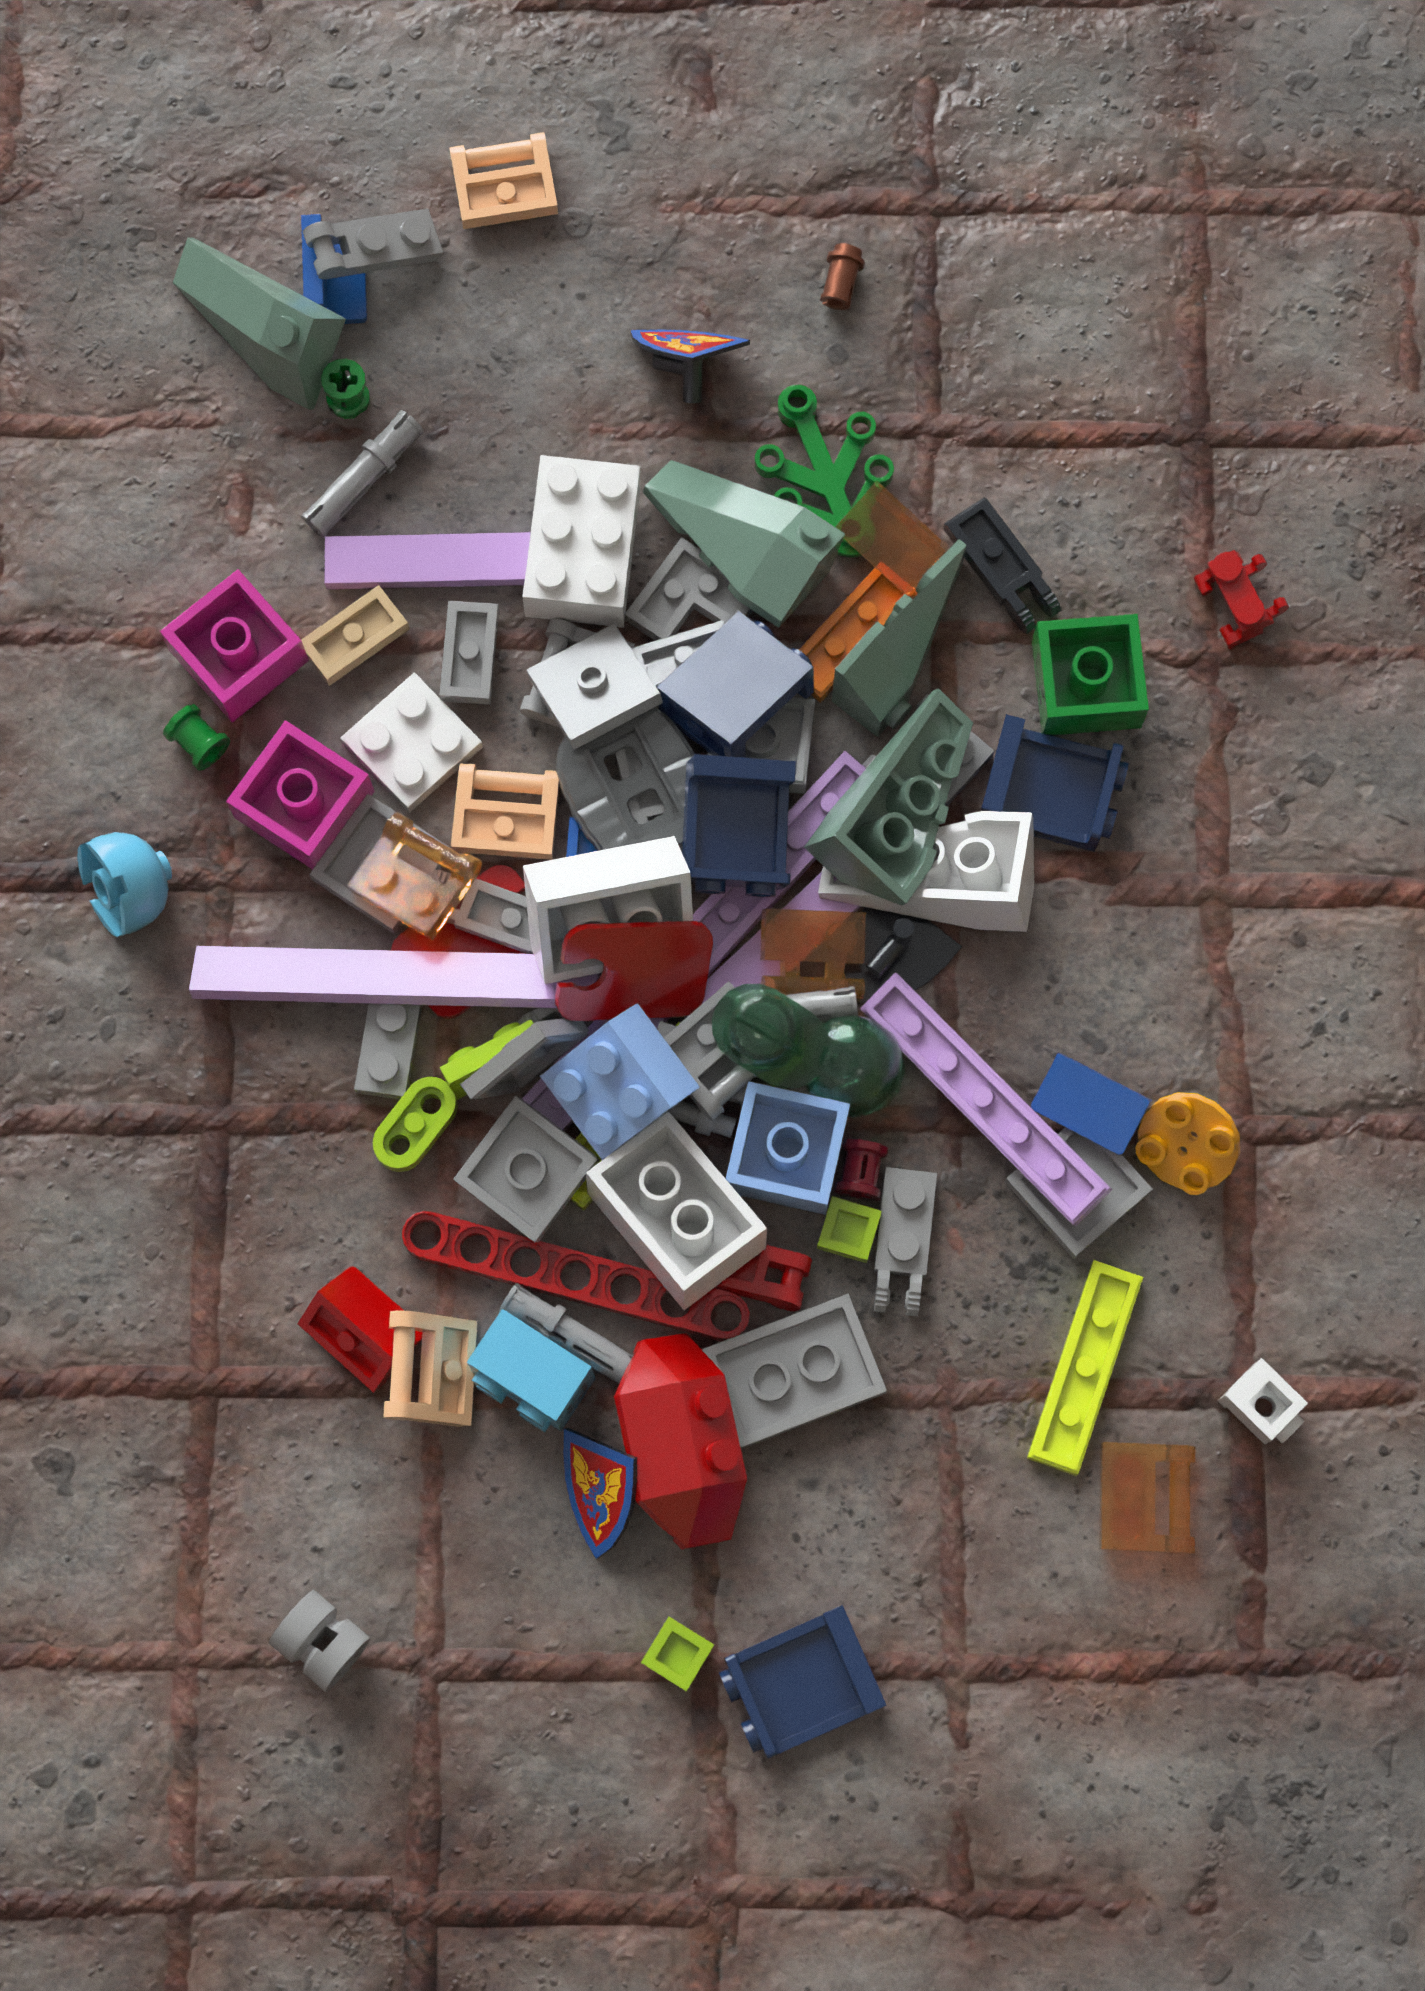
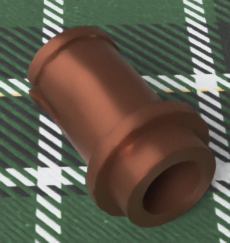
M840 243L836 244L834 250L828 253L827 262L830 266L824 290L820 297L823 305L835 310H847L850 308L857 274L865 266V261L862 259L863 252L858 247Z

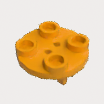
M1177 1092L1160 1098L1145 1112L1138 1129V1143L1135 1147L1136 1155L1163 1182L1182 1189L1190 1195H1199L1208 1188L1217 1186L1232 1173L1240 1155V1134L1232 1117L1217 1102L1199 1094ZM1191 1132H1195L1198 1137L1192 1136ZM1180 1147H1185L1187 1152L1182 1151Z

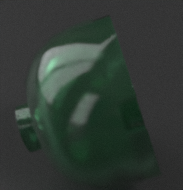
M859 1015L835 1017L818 1026L806 1040L800 1057L801 1080L809 1095L850 1104L848 1118L867 1116L887 1107L900 1091L905 1074V1064L895 1035L880 1022Z

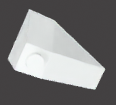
M980 811L965 815L966 821L939 827L933 849L937 850L933 866L905 905L900 906L843 883L838 879L834 882V875L824 866L818 889L819 897L973 929L1027 932L1034 891L1032 813Z

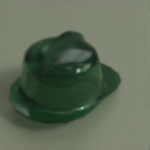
M760 983L743 984L729 990L717 1003L712 1016V1033L719 1049L733 1062L765 1082L780 1088H800L813 1082L824 1071L830 1056V1038L824 1024L811 1011L786 995Z

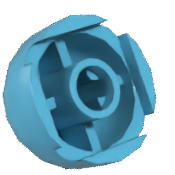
M118 832L98 836L78 847L77 860L83 885L92 882L98 899L90 900V903L104 927L113 936H123L142 929L152 923L165 908L169 890L167 880L172 879V870L163 852H155L145 840L136 835Z

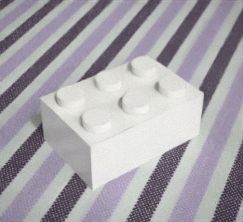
M540 456L523 589L525 617L541 619L558 618L569 622L606 626L615 623L617 627H624L640 496V466Z
M675 836L523 866L531 949L544 984L603 972V963L597 959H587L579 964H563L560 960L564 937L577 925L693 921L690 870Z
M669 1111L586 1172L588 1195L683 1310L687 1309L766 1249L767 1227Z

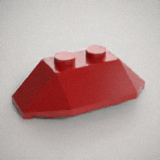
M687 1333L638 1341L633 1351L634 1356L628 1364L614 1396L625 1452L638 1458L636 1503L659 1527L673 1537V1541L681 1550L731 1540L747 1482V1475L725 1374Z

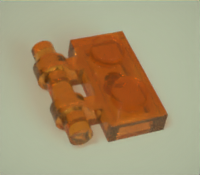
M762 909L760 960L780 961V976H762V996H785L854 986L856 999H863L865 993L864 979L846 978L844 965L845 963H864L866 912ZM800 962L825 963L824 977H801Z

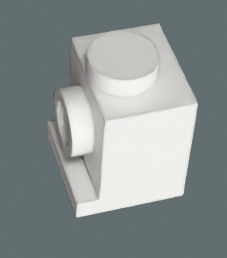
M1262 1358L1254 1363L1218 1400L1224 1408L1227 1407L1264 1444L1269 1443L1275 1437L1281 1443L1285 1442L1303 1424L1304 1420L1298 1413L1308 1404ZM1264 1398L1271 1403L1272 1413L1269 1417H1263L1256 1411L1255 1403L1257 1399Z

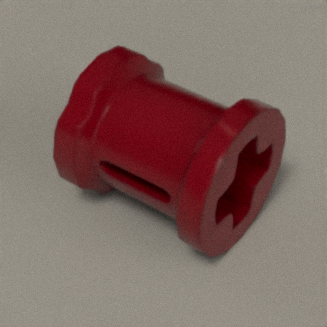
M861 1139L843 1140L842 1149L846 1151L841 1181L835 1183L834 1192L855 1199L879 1200L881 1190L877 1188L881 1159L887 1157L888 1147Z

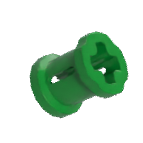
M347 358L330 362L324 368L321 375V384L326 393L327 405L337 417L343 419L356 418L360 413L367 410L370 403V393L365 386V373L358 363ZM346 370L349 371L350 376H346ZM341 402H345L346 407H343Z
M195 704L187 705L179 710L163 730V736L169 742L176 741L193 758L192 764L198 771L205 770L213 765L226 752L231 741L225 733H217L201 717V710Z

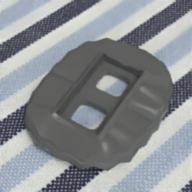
M654 707L575 750L567 738L564 737L558 747L556 773L572 817L579 824L584 836L593 844L597 851L675 836L682 852L686 762L695 753L681 731L665 713ZM624 748H632L642 764L641 770L623 780H614L604 764L605 759ZM647 791L656 792L665 808L664 813L644 824L636 823L627 807L628 801Z

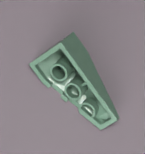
M188 237L173 284L270 389L308 410L314 409L322 388L321 375L324 368L332 360L346 318L193 237Z
M670 460L645 485L643 494L678 533L688 534L701 549L699 557L709 568L715 565L730 582L727 589L739 602L778 628L829 574L845 536L843 532L803 506Z
M960 539L923 575L915 589L918 595L912 599L904 594L895 603L893 611L884 626L877 621L835 668L832 702L876 737H879L887 726L893 730L896 729L912 708V705L908 702L963 565L967 545Z
M933 690L833 806L804 848L839 881L900 906L907 904L933 866L937 850L933 849L939 825L945 823L949 807L945 806L952 779L959 774L973 722L941 690Z

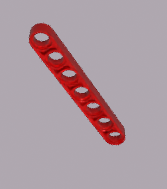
M421 1211L413 1214L406 1220L402 1229V1239L406 1249L413 1257L429 1263L510 1285L518 1283L525 1289L722 1342L744 1334L749 1325L750 1312L745 1301L740 1296L724 1290L713 1288L693 1303L688 1313L684 1316L672 1318L666 1315L661 1308V1300L668 1290L650 1270L543 1241L534 1242L528 1237L431 1211ZM423 1222H432L441 1231L440 1241L434 1248L429 1250H421L415 1247L411 1239L414 1228ZM474 1235L486 1238L491 1245L488 1258L480 1263H470L461 1254L464 1241ZM522 1249L535 1251L541 1259L538 1271L529 1277H521L515 1274L511 1268V1260L514 1254ZM573 1262L586 1265L591 1273L588 1285L578 1291L566 1288L561 1282L563 1269ZM631 1276L640 1283L641 1293L637 1300L630 1304H621L614 1300L611 1295V1286L617 1278ZM722 1303L735 1305L740 1310L742 1316L739 1326L728 1332L717 1329L711 1321L713 1309Z

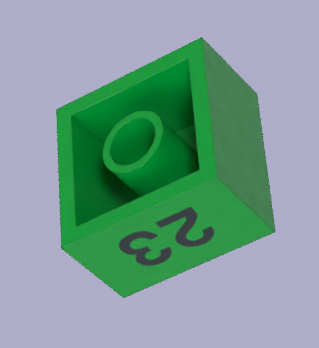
M1138 614L1038 621L1032 639L1041 733L1064 735L1141 729L1149 711Z

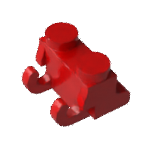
M1235 550L1220 553L1214 560L1207 563V570L1193 578L1202 596L1208 595L1213 591L1210 584L1216 581L1238 625L1236 631L1233 630L1231 624H1227L1219 629L1228 649L1262 634L1263 628L1273 624V619L1283 614L1289 608L1286 599L1279 597L1273 601V606L1264 609V604L1259 599L1249 577L1267 566V562L1262 554L1253 556L1251 558L1252 562L1243 566L1242 563L1244 561L1240 553Z

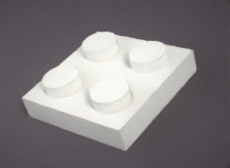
M415 672L340 737L342 744L409 813L459 769L460 763L465 764L483 748L482 741Z

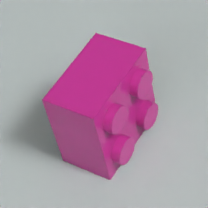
M239 569L160 631L171 654L231 722H234L309 661L302 640Z
M285 720L226 802L236 820L313 870L366 795L372 796L375 791L369 774Z

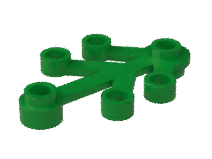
M791 385L785 388L779 396L778 416L783 424L797 429L813 470L785 459L783 451L773 444L763 445L757 450L755 454V469L764 478L776 477L824 497L831 513L802 503L800 493L793 488H781L774 494L775 497L780 499L793 500L797 505L807 508L841 532L848 525L856 526L860 531L859 535L856 537L844 536L837 554L848 558L861 556L868 552L874 543L876 531L870 515L882 489L888 486L893 479V462L887 456L880 454L871 456L866 461L864 467L865 483L851 508L844 489L864 446L874 439L876 431L875 419L867 412H856L848 418L846 425L847 437L833 464L815 421L817 399L814 392L804 385ZM793 397H801L806 401V404L801 408H795L789 404V400ZM857 423H863L870 430L866 434H857L853 431L852 427ZM770 455L777 458L778 463L773 467H766L760 461L763 457ZM875 466H882L888 473L884 477L879 478L873 476L870 470Z

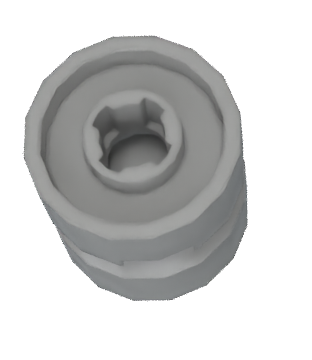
M313 1589L284 1618L271 1636L269 1644L290 1662L293 1663L301 1660L304 1663L303 1673L323 1691L328 1692L357 1661L370 1643L371 1638L349 1619L338 1621L336 1619L337 1609ZM327 1635L332 1642L322 1652L315 1648V1646Z

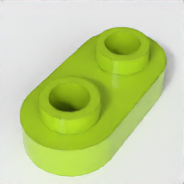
M424 1077L415 1081L377 1128L373 1137V1150L377 1159L384 1167L396 1172L413 1169L422 1161L452 1122L457 1112V1099L454 1091H451L446 1081L437 1077ZM429 1098H436L441 1101L439 1111L434 1114H427L422 1110L424 1102ZM400 1138L408 1140L410 1147L406 1153L397 1155L391 1151V1146L395 1140Z

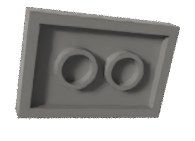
M849 1293L702 1349L725 1374L741 1449L876 1398L887 1392Z

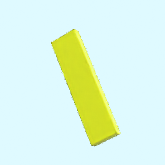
M1093 1260L1027 1459L1074 1476L1079 1474L1143 1277Z

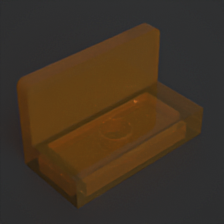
M877 480L836 526L838 530L845 534L844 539L904 594H909L918 585L923 575L949 549V546Z

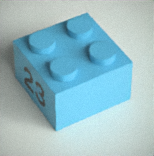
M504 1309L500 1311L466 1362L474 1373L471 1381L476 1384V1388L499 1403H502L506 1396L519 1404L516 1408L520 1413L519 1416L543 1432H546L550 1425L562 1431L595 1381L594 1372L590 1365Z

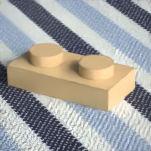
M378 585L301 640L308 659L330 686L410 628L406 619Z

